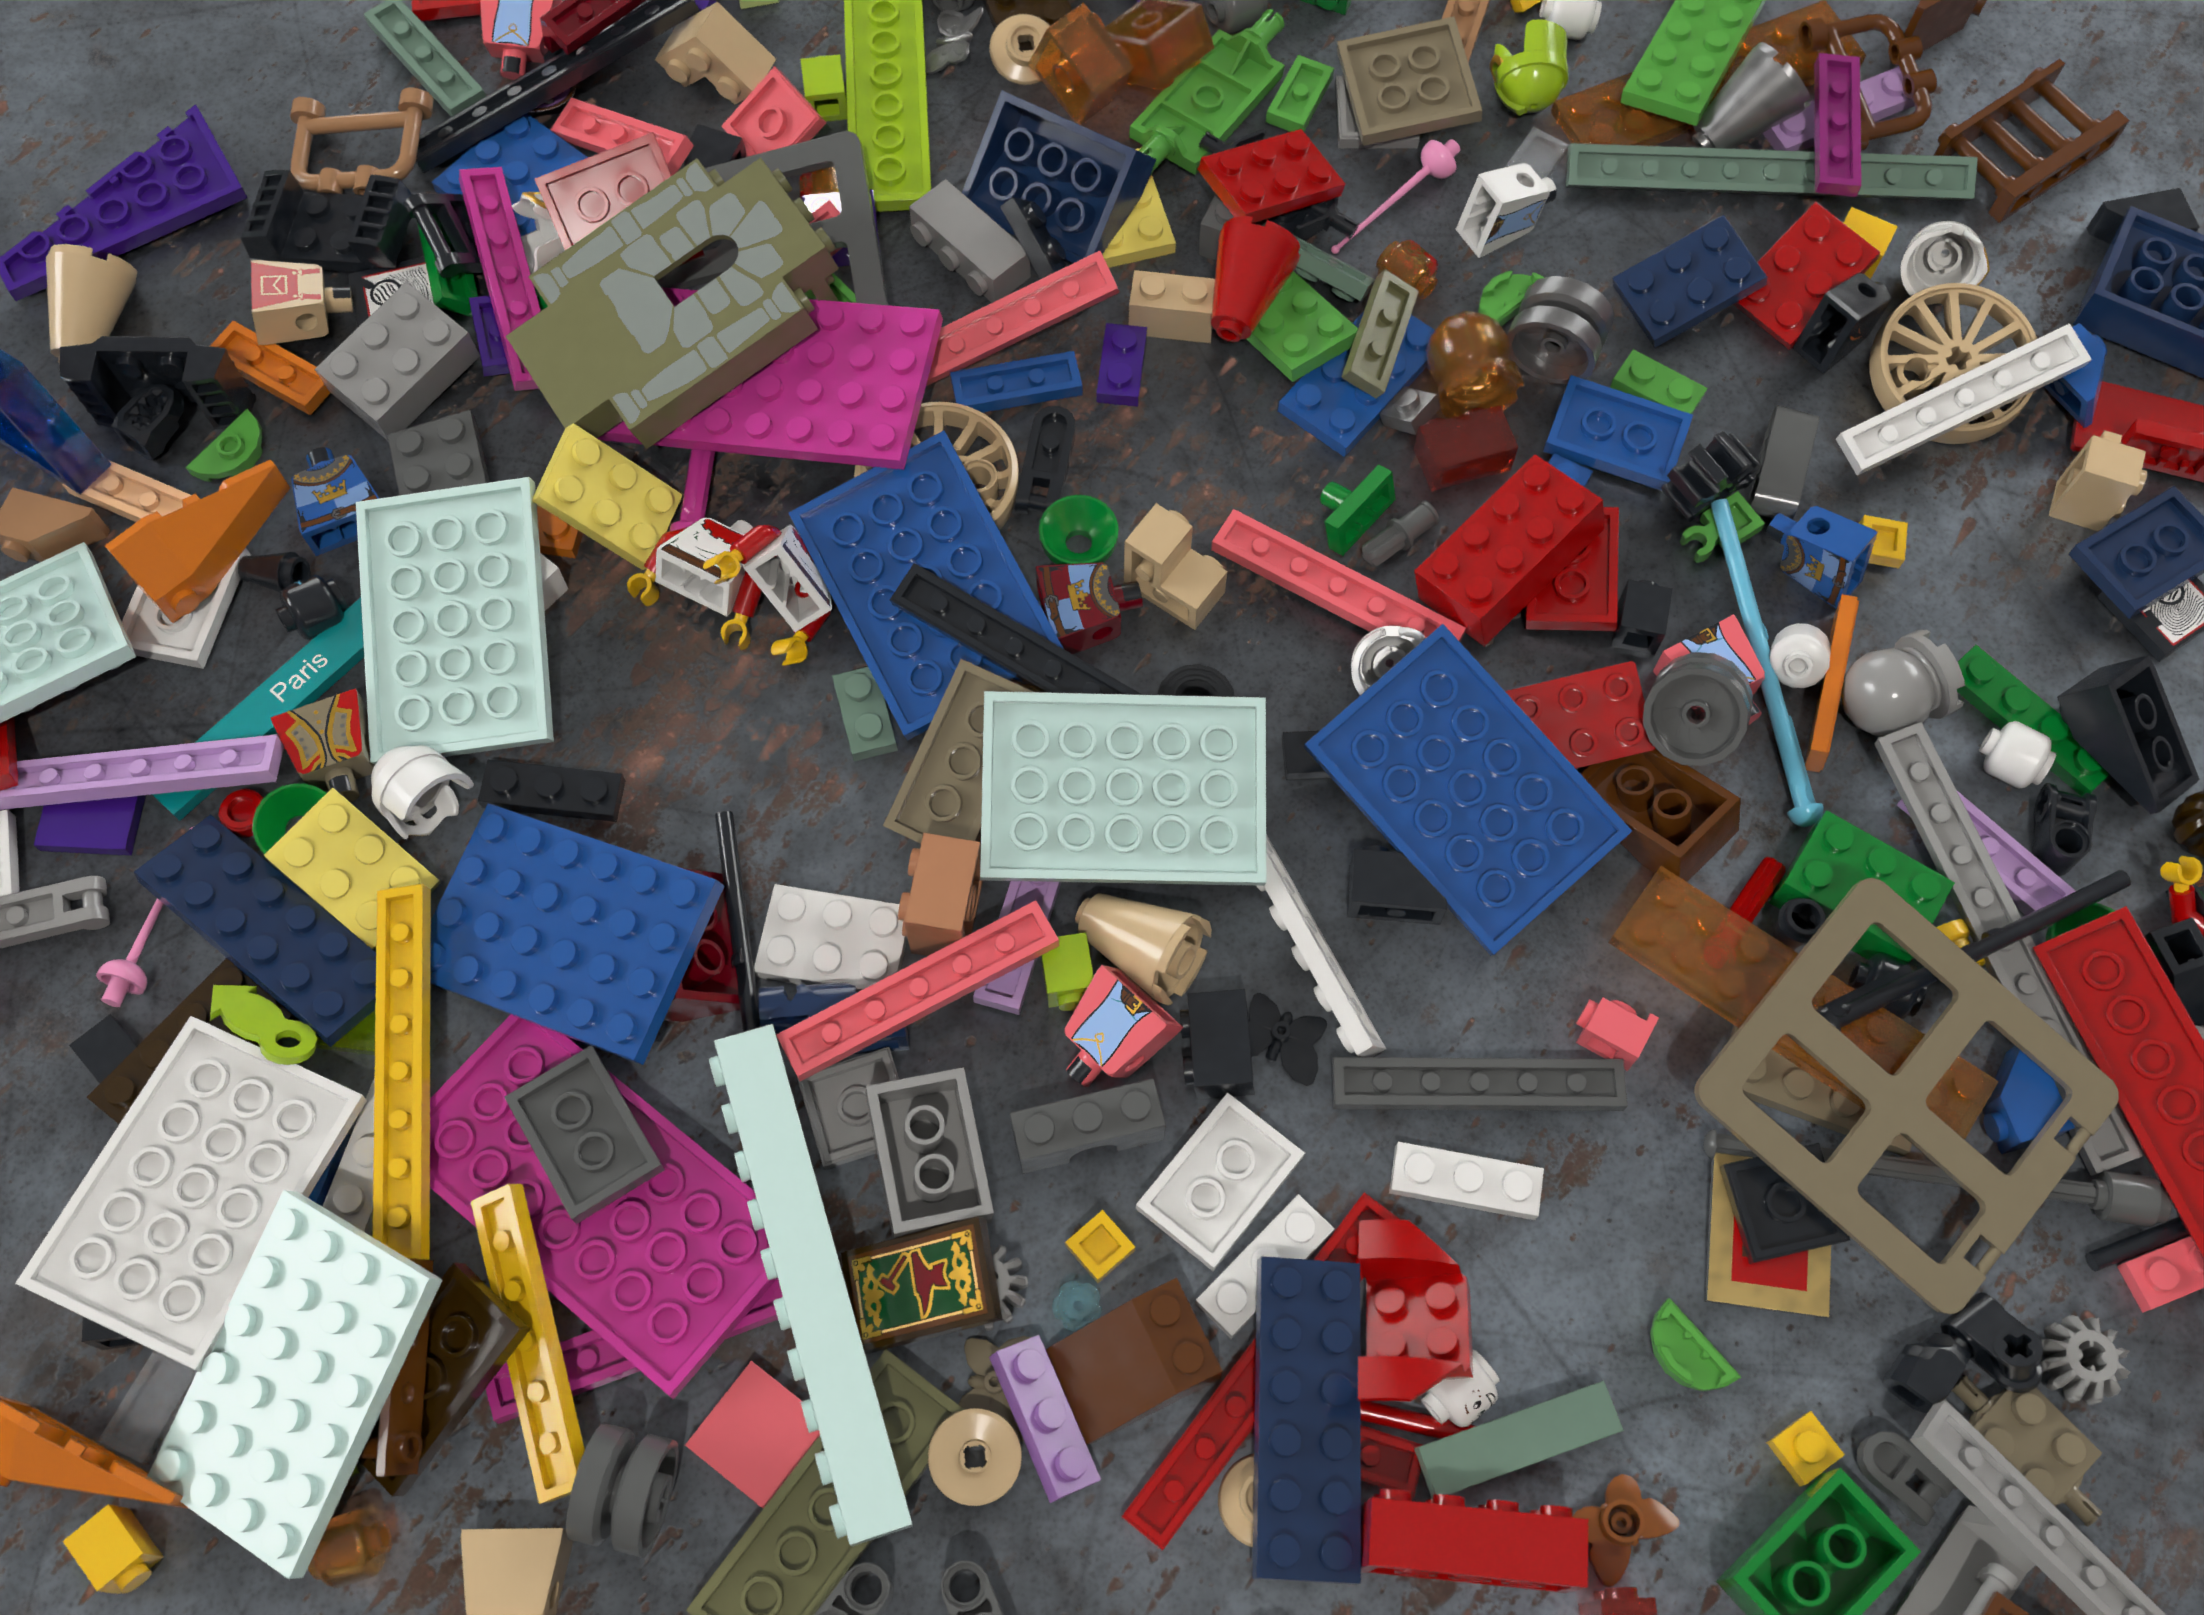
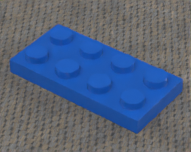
M1363 313L1353 322L1357 328H1359ZM1411 314L1385 393L1374 398L1341 378L1351 351L1350 348L1304 375L1279 401L1278 412L1345 457L1380 419L1379 413L1404 386L1409 387L1445 348L1447 338Z

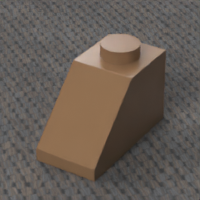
M13 487L0 509L1 551L10 558L20 562H27L28 559L42 562L82 542L89 546L107 538L111 531L93 508Z

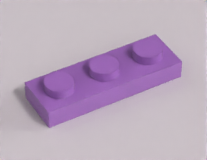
M1037 1335L998 1350L989 1356L1049 1502H1055L1100 1481L1099 1473L1040 1336Z

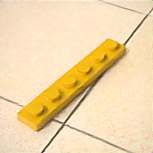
M507 1184L470 1202L490 1289L530 1328V1331L508 1358L507 1365L538 1502L542 1504L571 1495L572 1486L585 1448L523 1184Z

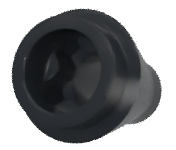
M295 552L244 556L238 565V574L242 581L252 582L280 593L285 587L311 576L308 561Z
M1795 898L1786 902L1780 909L1777 926L1773 932L1772 939L1775 946L1782 951L1791 952L1800 946L1806 945L1826 920L1822 907L1815 901L1805 898Z

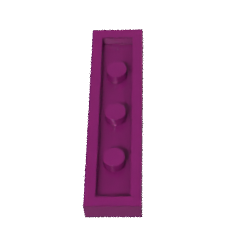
M1819 53L1814 64L1815 193L1856 197L1862 186L1860 57Z

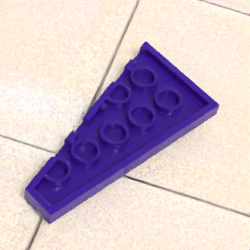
M196 104L185 112L188 118L172 130L167 126L156 135L159 141L144 153H132L85 190L88 197L78 205L71 208L67 204L56 213L58 220L43 232L33 231L0 257V276L15 301L47 288L46 256L53 245L71 244L93 248V257L107 261L108 253L119 256L248 198Z

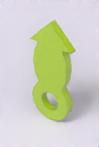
M213 985L210 1021L220 1015L224 1024L233 1033L244 1039L258 1042L260 1051L267 1060L276 1064L293 1065L308 1060L314 1054L317 1046L315 1031L303 1022L285 1019L282 1011L272 1001L256 994L257 986ZM284 1037H292L300 1043L297 1046L287 1048L278 1045L277 1041Z

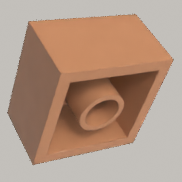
M923 833L920 849H912L908 865V876L913 877L911 892L902 893L898 910V920L903 921L902 936L908 937L911 953L929 956L973 933L983 880H980V842Z

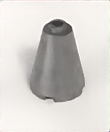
M1765 42L1758 43L1707 107L1698 125L1694 126L1696 134L1692 139L1698 148L1734 149L1803 112L1810 106L1811 103L1807 102L1810 99V95L1803 81L1788 62L1782 66L1779 62L1772 59L1778 54L1773 47Z

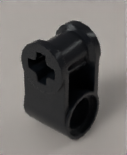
M2046 783L2038 794L2034 808L2035 828L2031 853L2058 876L2068 873L2091 850L2093 822L2097 811L2096 795L2086 792L2080 796L2060 791L2057 785Z
M1976 1293L1961 1311L1951 1314L1941 1323L1942 1334L1956 1335L1963 1340L1972 1350L1970 1360L2005 1389L2023 1393L2037 1388L2040 1384L2043 1372L2040 1363L2043 1356L2041 1338L2009 1314L2001 1304L1988 1294Z

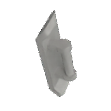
M1969 1505L1953 1522L1892 1615H1981L1993 1592L1998 1591L2010 1600L2025 1575L2036 1564L1978 1507Z

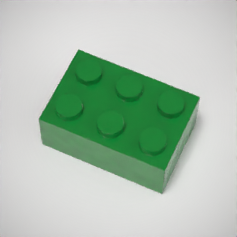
M1826 810L1809 831L1768 903L1781 909L1789 900L1795 898L1810 899L1822 907L1827 919L1854 884L1861 880L1875 878L1883 881L1933 924L1955 882ZM1875 924L1869 926L1851 949V951L1867 960L1876 953H1885L1906 962H1910L1914 958Z
M1840 1467L1820 1474L1715 1582L1746 1615H1862L1921 1551Z

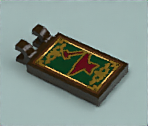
M977 1216L841 1252L843 1263L841 1270L865 1354L1003 1320L985 1218Z

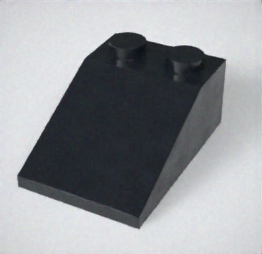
M2150 655L2100 667L2057 697L2060 703L2061 717L2069 726L2074 740L2150 814L2161 812L2200 780Z

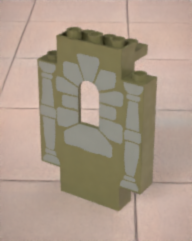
M760 157L724 182L715 168L707 172L698 158H696L528 276L548 307L506 335V338L564 428L574 423L595 438H598L621 421H624L633 435L648 449L818 329L809 316V313L814 311L815 308L805 295V292L811 289L818 301L838 300L829 286L835 281L832 273L839 269L830 255L831 252L836 250V247L822 227L814 231L809 223L814 220V217L802 199L798 197L792 201L788 196V193L793 189L779 168L771 172ZM720 239H728L735 242L738 246V257L735 263L727 271L674 307L657 281L712 242Z

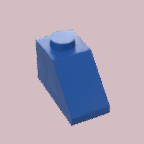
M2078 323L2072 328L2092 360L2085 367L2044 387L2086 428L2093 422L2104 375L2107 348L2098 335H2091Z
M2016 1046L2006 1052L1982 1107L1985 1130L1989 1138L1997 1143L2001 1154L2029 1147L2063 1102L2054 1079ZM2067 1120L2054 1139L2056 1140L2074 1129V1124Z

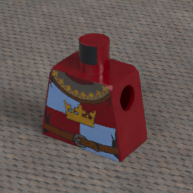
M1103 562L1041 565L1035 567L1036 587L1041 608L1064 650L1071 654L1116 639L1121 635L1120 612L1143 607L1138 581L1113 586L1109 567Z

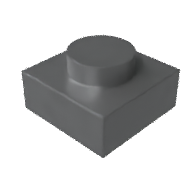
M1404 386L1379 415L1384 427L1416 435L1439 411L1441 405L1437 394Z

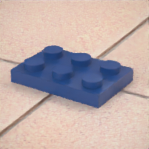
M1571 375L1543 452L1552 455L1555 453L1570 461L1662 491L1661 487L1671 481L1667 474L1677 465L1693 414Z

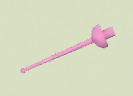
M1449 139L1444 145L1436 140L1427 142L1421 151L1423 168L1359 225L1352 238L1428 174L1438 179H1445L1454 174L1457 168L1454 157L1460 152L1458 143L1453 139ZM1346 236L1338 245L1332 246L1331 252L1333 254L1339 253L1340 248L1351 239Z
M158 898L126 960L116 959L108 961L99 968L96 977L101 982L108 985L101 1001L110 1006L120 1007L127 993L140 995L144 993L147 987L146 974L136 963L164 905Z

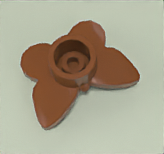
M1624 1474L1614 1477L1607 1485L1604 1494L1605 1503L1601 1504L1600 1507H1583L1572 1516L1574 1518L1588 1519V1544L1591 1545L1588 1553L1589 1561L1599 1581L1607 1588L1613 1587L1622 1578L1630 1560L1631 1547L1637 1546L1639 1539H1653L1672 1533L1680 1524L1679 1519L1657 1500L1651 1498L1642 1499L1638 1483L1631 1476Z

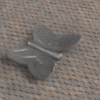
M979 7L966 17L956 10H943L940 12L937 24L940 34L945 37L937 38L936 45L938 48L933 49L925 56L926 74H934L943 70L949 63L957 64L965 60L969 53V42L973 38L971 31L979 22L984 12L983 7Z

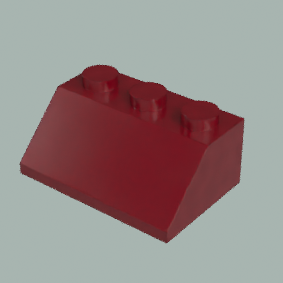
M683 868L716 879L724 885L722 873ZM724 888L664 1018L665 1021L685 1022L740 1010L736 968L731 966L733 952Z

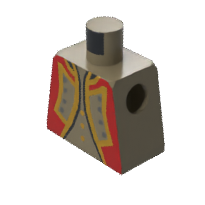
M356 688L271 717L272 724L290 759L306 784L316 786L323 791H330L334 788L350 803L359 798L360 794L356 779L371 775L375 764L370 763L367 703Z

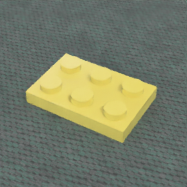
M1152 175L1148 179L1141 199L1102 254L1108 268L1175 253L1176 242Z
M573 423L565 428L532 501L636 567L645 570L647 568L644 567V564L661 536L667 532L683 494Z
M334 788L326 793L264 854L269 862L373 951L376 950L377 891L423 883L432 892L440 884L439 879Z

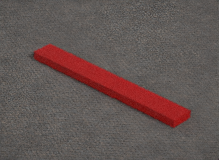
M1364 1192L1314 1260L1360 1263L1359 1221L1401 1219ZM1360 1264V1283H1361V1281L1364 1279L1365 1275H1364V1273H1363V1270H1362V1267H1361V1264ZM1256 1337L1121 1517L1162 1552L1255 1427Z

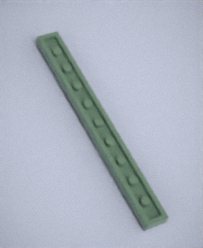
M1571 143L1568 146L1567 188L1852 197L1815 193L1814 151ZM1861 153L1862 186L1856 197L1970 201L1975 196L1978 157Z

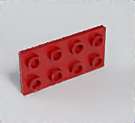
M2102 381L2092 424L2084 428L2074 418L2070 446L2073 451L2080 452L2093 435L2101 437V434L2106 430L2122 435L2121 444L2146 451L2142 468L2204 482V405Z
M1633 661L1505 691L1575 769L1655 749L1649 741L1643 725L1645 700L1637 667Z

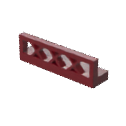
M565 0L540 17L544 45L551 53L562 48L569 55L646 0Z

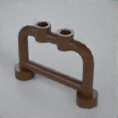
M1867 14L1828 24L1821 17L1802 21L1799 27V42L1805 53L1821 51L1826 48L1828 54L1847 56L1840 38L1871 30L1883 33L1890 44V61L1893 65L1899 66L1903 76V92L1907 98H1912L1915 104V111L1910 115L1874 122L1860 88L1861 151L1867 149L1871 140L1913 131L1922 127L1927 122L1933 108L1930 94L1936 90L1937 78L1932 69L1919 71L1916 60H1919L1923 53L1922 41L1919 36L1905 37L1898 23L1889 16L1882 14Z

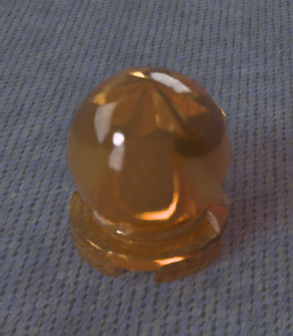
M1465 310L1445 318L1432 333L1426 348L1427 368L1439 385L1437 389L1438 402L1441 412L1447 419L1463 422L1462 415L1480 413L1482 419H1487L1503 412L1518 400L1516 391L1520 386H1524V380L1519 367L1514 361L1510 360V339L1496 319L1484 313Z

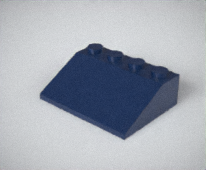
M1001 90L962 193L1005 231L1015 236L1016 234L1000 206L1012 197L1035 202L1046 216L1045 226L1049 234L1063 247L1066 254L1065 259L1075 263L1098 251H1101L1102 254L1141 199L1157 159Z
M2130 206L2084 296L2073 325L2080 323L2089 332L2204 379V235Z

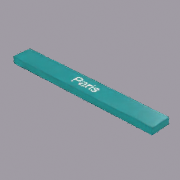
M361 597L343 612L344 617L340 623L313 638L195 743L276 735L278 733L272 724L271 717L316 701L364 658ZM216 788L152 795L180 821Z

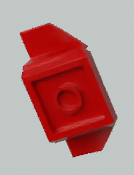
M1409 1220L1359 1221V1261L1367 1281L1366 1356L1358 1357L1359 1402H1411L1442 1380L1473 1378L1470 1287L1467 1277L1461 1273L1459 1265Z

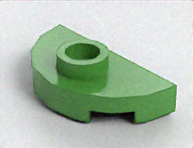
M1506 271L1491 279L1483 289L1478 308L1480 322L1489 335L1518 314L1528 287L1538 279L1544 278L1538 273H1532V276L1524 274L1512 275L1513 271Z
M246 409L188 464L186 469L192 476L206 482H211V478L232 477L252 468L263 451L261 448L263 438L261 425L251 412Z
M1670 1298L1666 1299L1654 1315L1650 1333L1654 1356L1664 1372L1680 1385L1698 1391L1719 1390L1740 1379L1741 1376L1677 1305Z

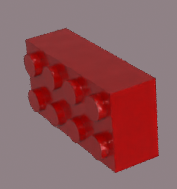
M1534 454L1414 570L1419 599L1440 615L1466 627L1465 633L1485 647L1604 530L1603 499Z
M1380 1489V1494H1374L1373 1497L1361 1505V1572L1569 1593L1588 1588V1519L1572 1517L1573 1509L1564 1506L1541 1505L1540 1510H1530V1513L1519 1512V1503L1513 1501L1486 1500V1505H1478V1508L1465 1507V1497L1435 1494L1433 1499H1426V1502L1412 1501V1492Z

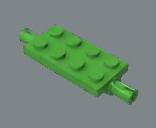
M1267 9L1251 28H1246L1234 36L1219 29L1130 125L1129 137L1143 145L1139 151L1157 159L1150 176L1165 158L1196 175L1201 157L1211 155V153L1199 147L1204 134L1209 131L1212 135L1225 142L1283 77L1285 65L1273 59L1267 50V45L1284 28V20L1278 12L1268 21L1274 10Z

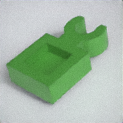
M1739 491L1726 498L1729 502L1740 544L1762 531L1765 523ZM1711 508L1703 512L1700 518V522L1704 526L1695 525L1689 527L1684 531L1680 540L1682 546L1692 540H1698L1703 544L1704 547L1699 549L1693 558L1696 563L1708 559L1715 545L1719 544L1722 548Z

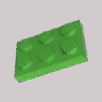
M1293 271L1247 340L1286 377L1294 382L1352 348L1358 328Z

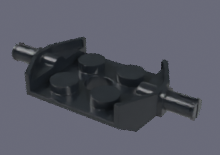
M1262 129L1237 139L1232 144L1230 142L1225 143L1207 131L1202 137L1199 147L1211 154L1264 140L1267 131ZM1338 197L1261 220L1264 223L1267 220L1277 223L1304 241H1307L1322 230L1328 231L1330 226L1351 239L1360 224L1339 212L1340 209L1337 208Z

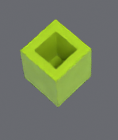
M840 54L800 59L805 99L826 122L846 120L847 99Z
M1086 932L1058 936L1059 946L1040 956L1049 1008L1059 1006V1009L1062 1011L1075 1010L1094 977Z

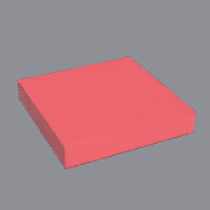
M774 66L723 123L722 127L728 134L743 139L747 157L812 140L826 124V121L789 79Z
M751 1361L685 1446L764 1509L819 1437L820 1432L817 1430L809 1433L801 1406L802 1400Z

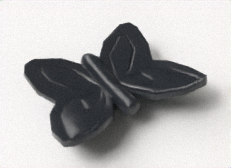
M1255 994L1249 1007L1251 1056H1258L1269 1047L1265 1057L1267 1060L1274 1062L1281 1051L1282 1066L1291 1078L1306 1086L1313 1084L1318 1072V1055L1313 1045L1322 1038L1327 1028V1021L1322 1017L1302 1016L1293 1020L1291 1012H1285L1281 1016L1277 1005L1265 994Z

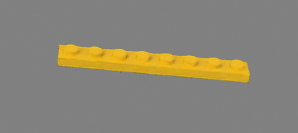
M422 883L377 891L373 1238L406 1258L430 1260L431 890Z

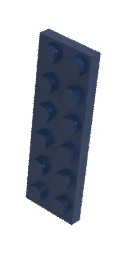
M211 814L134 871L138 882L300 1022L309 1025L316 1035L328 1046L334 1045L376 1009V952Z
M1261 1256L1257 1260L1252 1579L1350 1585L1361 1584V1402L1358 1400L1360 1263Z

